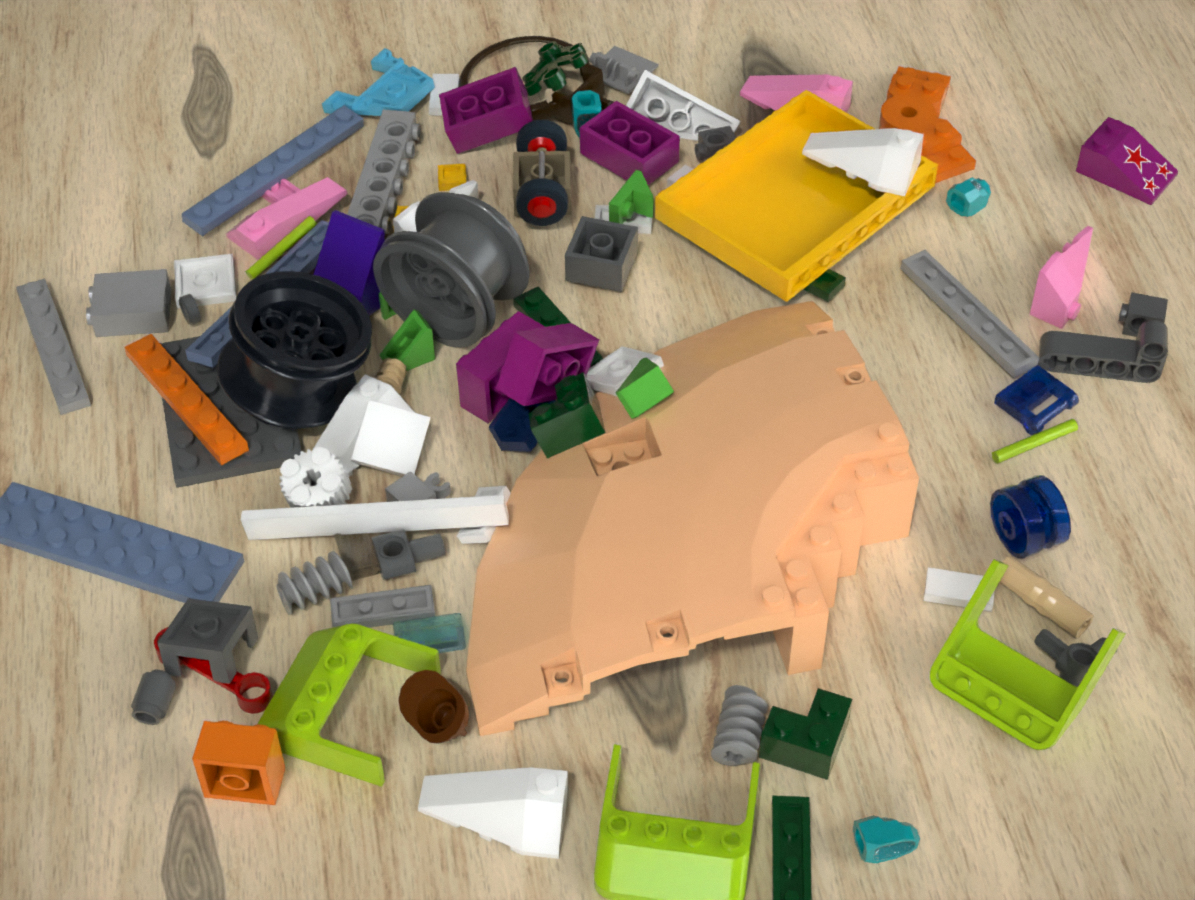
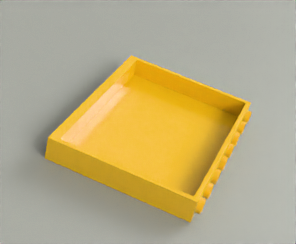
M805 90L798 96L793 97L778 110L773 111L771 115L760 123H756L746 133L738 136L729 145L718 150L716 154L705 162L700 163L688 174L680 177L674 184L660 191L655 196V218L787 302L935 186L938 164L921 155V162L904 197L877 191L868 186V181L858 176L852 179L846 176L845 170L837 166L829 168L802 155V150L811 133L875 129L810 91Z

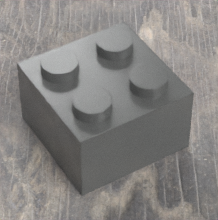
M582 216L565 253V281L622 292L638 254V227Z

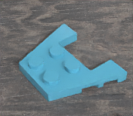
M384 48L371 60L373 70L385 74L360 96L335 91L322 103L324 113L329 114L343 105L358 115L381 116L383 109L409 112L435 87L431 77L414 66L408 67L404 64V60L401 57L399 59L393 57L392 52Z

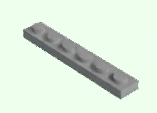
M926 250L901 261L900 269L1013 378L1038 366L1039 357Z
M45 278L17 286L16 290L60 415L91 406Z

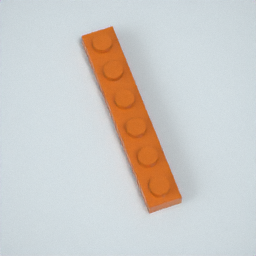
M152 334L124 347L126 356L221 466L249 451L247 441Z

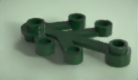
M552 41L541 47L538 51L540 61L522 77L528 96H532L542 89L539 83L541 80L544 81L548 89H552L554 92L563 88L567 84L565 80L566 75L559 66L572 64L575 69H578L588 62V58L585 55L586 50L582 43L563 48L556 41Z

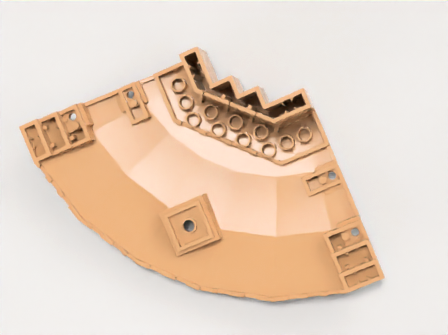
M809 301L756 310L659 349L654 355L661 356L664 366L660 369L674 390L672 394L638 417L631 419L617 396L599 391L595 395L600 404L606 433L548 459L543 450H541L517 478L506 503L509 513V525L496 526L476 573L466 675L480 736L515 730V721L549 715V707L584 700V695L591 694L590 682L637 665L689 655V650L696 649L697 644L719 637L727 640L773 631L788 675L821 669L829 617L828 608L834 607L838 578L856 575L860 546L909 537L919 476L908 453L910 443L876 380L871 381L864 360L844 330L835 332L833 319L815 302ZM670 633L673 636L663 637L662 635ZM565 678V679H567L568 681H566V682H564V683H560V682H557L556 680H557V679Z

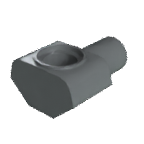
M404 529L371 537L376 561L383 580L416 572L415 563L445 556V548L440 533L408 541Z

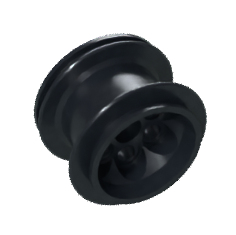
M281 271L261 275L248 282L240 290L230 309L228 323L233 339L225 345L219 355L217 373L220 384L228 397L238 407L264 423L290 429L312 428L329 424L346 395L357 384L354 372L364 364L370 353L372 336L370 317L362 303L353 294L326 278L295 271Z

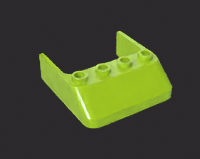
M993 559L930 669V681L937 690L1027 746L1036 750L1049 749L1058 742L1082 710L1126 633L1112 628L1078 687L1074 686L980 629L978 618L1009 566Z
M353 623L315 631L306 639L258 724L276 729L282 753L382 787L385 778L380 757L323 739L319 733L363 655L414 672L432 670L441 674L438 650Z
M614 744L599 826L594 869V886L598 894L610 900H744L760 763L753 762L745 821L740 825L720 824L616 809L615 801L621 772V745Z

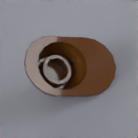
M422 670L414 673L405 681L400 690L398 700L400 711L405 720L422 738L429 743L440 744L455 739L458 736L465 737L468 734L465 729L469 721L468 706L462 695L444 676L436 671Z

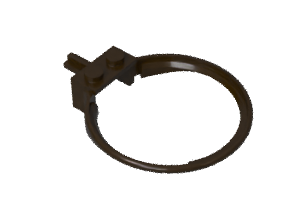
M522 36L500 41L480 51L466 64L460 75L459 87L468 84L470 73L479 61L503 47L519 43H549L552 41H556L563 48L573 45L563 40L545 36ZM588 58V62L580 67V75L583 77L584 83L570 96L555 91L552 94L551 102L547 103V100L530 105L533 121L556 118L573 125L571 101L572 96L577 91L591 90L599 94L601 111L614 103V101L603 98L605 96L602 69L590 65Z

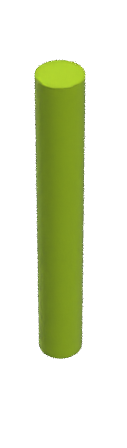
M308 216L245 271L248 277L253 280L314 228L317 225L316 221L311 216Z
M1070 419L993 451L992 459L998 464L1078 430L1077 422L1074 419Z

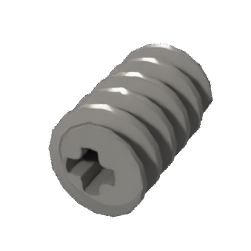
M334 551L328 553V562L321 556L317 557L315 567L309 561L303 564V573L296 566L291 568L290 578L286 573L280 572L278 574V584L276 585L288 615L292 614V603H296L301 610L305 609L304 598L308 597L315 605L317 604V593L319 592L327 600L330 598L329 588L331 587L338 594L342 593L343 582H346L351 589L353 588L345 563Z
M734 685L725 691V699L722 703V711L716 730L717 735L714 737V747L711 750L713 760L726 766L749 764L757 760L758 753L756 750L760 746L759 738L763 731L761 726L765 723L764 714L768 709L766 701L757 696L755 691L745 686Z

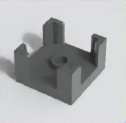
M188 598L158 641L165 672L172 676L182 675L178 656L209 661L214 681L230 684L237 672L232 653L235 645L242 637L246 641L247 646L253 648L258 640L252 607Z

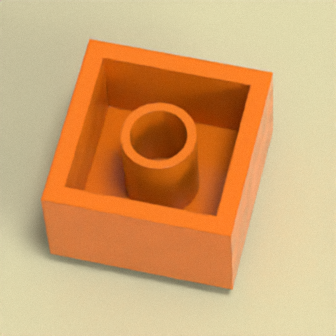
M224 720L218 722L204 721L192 758L204 797L276 805L286 768L276 729L260 724L247 726L233 724Z

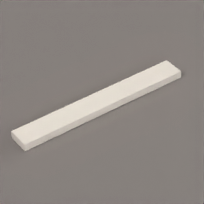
M504 495L244 510L240 520L248 540L395 532L403 529L405 531L501 526L509 525V513Z

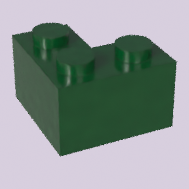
M584 372L563 378L560 383L555 384L557 401L550 404H541L534 411L528 413L531 430L547 459L606 433L599 401Z
M818 688L808 716L772 706L761 734L759 758L828 780L849 723L853 699Z

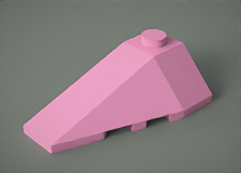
M828 74L749 76L740 91V96L763 109L771 108L778 110L793 97L808 90L841 110L848 112L851 104L853 81Z
M327 177L246 216L227 232L226 236L259 260L308 216H311L315 221L348 194L347 190Z
M1085 227L1074 237L1071 244L1067 242L1063 246L1062 253L1056 251L1039 271L1030 315L1060 329H1063L1069 319L1074 320L1077 317L1081 308L1078 299L1093 227Z

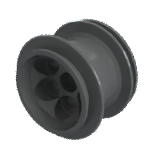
M449 192L433 193L426 196L417 206L415 212L417 232H396L388 236L383 242L381 249L377 252L374 259V276L384 299L404 322L414 309L418 310L431 327L433 340L450 347H468L486 336L493 328L496 319L493 300L504 301L514 299L527 288L530 278L529 264L520 236L511 223L495 208L482 200L464 194Z

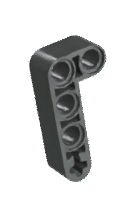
M1158 320L1146 321L1141 324L1136 340L1063 331H1048L1040 337L1039 365L1044 370L1050 372L1141 383L1155 382L1162 375L1168 355V328L1166 324Z

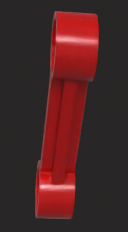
M164 628L160 632H158L154 639V647L158 659L162 664L163 662L158 647V641L165 633L167 628ZM178 656L180 665L187 666L235 694L239 707L246 713L256 714L263 712L273 698L270 682L261 673L252 672L243 675L237 671L230 684L216 682L213 680L208 660ZM260 687L265 689V692L258 698L247 699L242 697L244 692L250 688Z

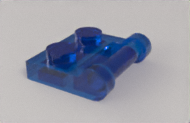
M1036 365L996 394L994 404L1023 424L1028 434L1034 435L1041 432L1046 423L1065 409L1070 410L1079 403V398L1071 388L1039 365ZM1052 395L1058 398V400L1039 414L1035 415L1031 412Z

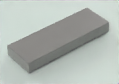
M431 585L330 598L333 627L353 623L370 628L436 619Z

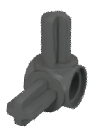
M1043 629L1036 636L1034 643L1057 661L1055 667L1060 671V677L1078 687L1107 638L1102 637L1092 645L1073 643L1068 646L1050 631Z

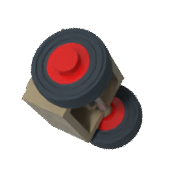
M549 120L531 121L525 124L518 132L516 139L518 152H513L514 216H520L524 221L532 225L548 226L557 223L565 215H571L570 151H566L567 137L561 126Z

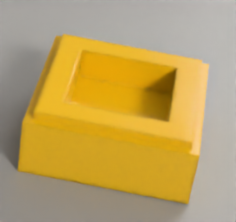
M464 163L438 165L439 191H449L451 188L467 182L466 165Z

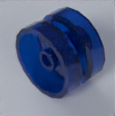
M1035 475L1024 479L1018 485L1011 484L997 489L992 494L990 511L994 528L1004 547L1014 557L1025 559L1038 554L1043 548L1051 549L1069 540L1071 520L1067 504L1059 489L1044 475Z

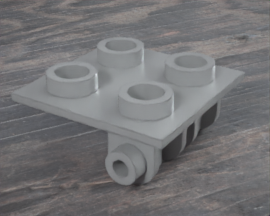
M614 46L605 55L597 52L592 53L589 58L592 66L602 69L604 84L627 94L635 89L644 70L652 73L659 65L617 46Z

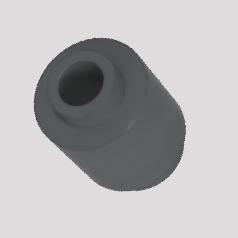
M155 669L142 675L131 704L134 719L144 724L157 725L160 719L166 716L176 688V683L169 673Z

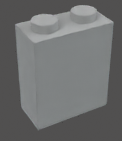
M167 269L95 274L93 286H89L88 290L91 307L86 308L87 324L93 325L95 336L107 337L168 332L172 290Z

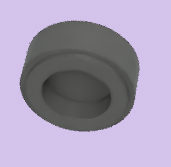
M189 293L179 297V305L187 323L193 325L201 322V315L193 296Z

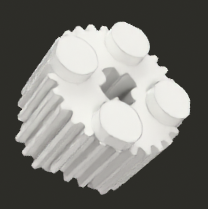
M317 447L312 452L310 449H307V453L301 451V455H294L295 459H287L283 462L280 468L283 476H280L281 482L279 484L282 488L281 492L290 508L346 504L345 500L350 499L349 494H351L353 489L341 461L337 459L336 455H332L328 449Z

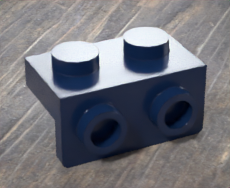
M509 398L489 425V430L501 451L531 452L538 441L531 430L528 413L534 411L541 404H550L556 400L523 406Z

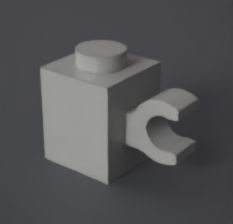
M410 471L385 488L387 502L446 498L451 493L450 483L446 482L442 486H436L440 483L437 472L430 474L422 482Z

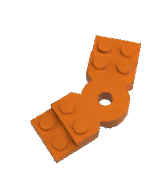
M898 66L897 72L893 75L888 88L887 100L881 107L879 129L897 128L924 134L921 155L938 164L935 183L974 170L976 160L961 145L962 135L948 120L939 118L950 85L951 76Z

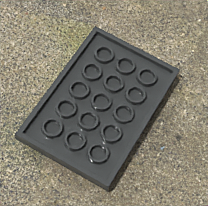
M200 336L160 343L247 441L249 451L221 466L162 397L176 488L281 468L283 462L287 459H295V454L301 455L297 429L273 426L254 418L238 407L225 393L218 378L217 364L212 368L187 359L185 350Z

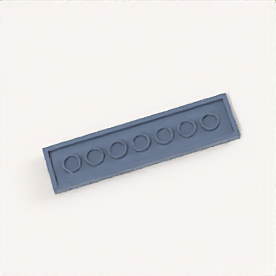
M12 482L0 498V544L183 603L188 598L219 602L244 563L242 553L19 483Z

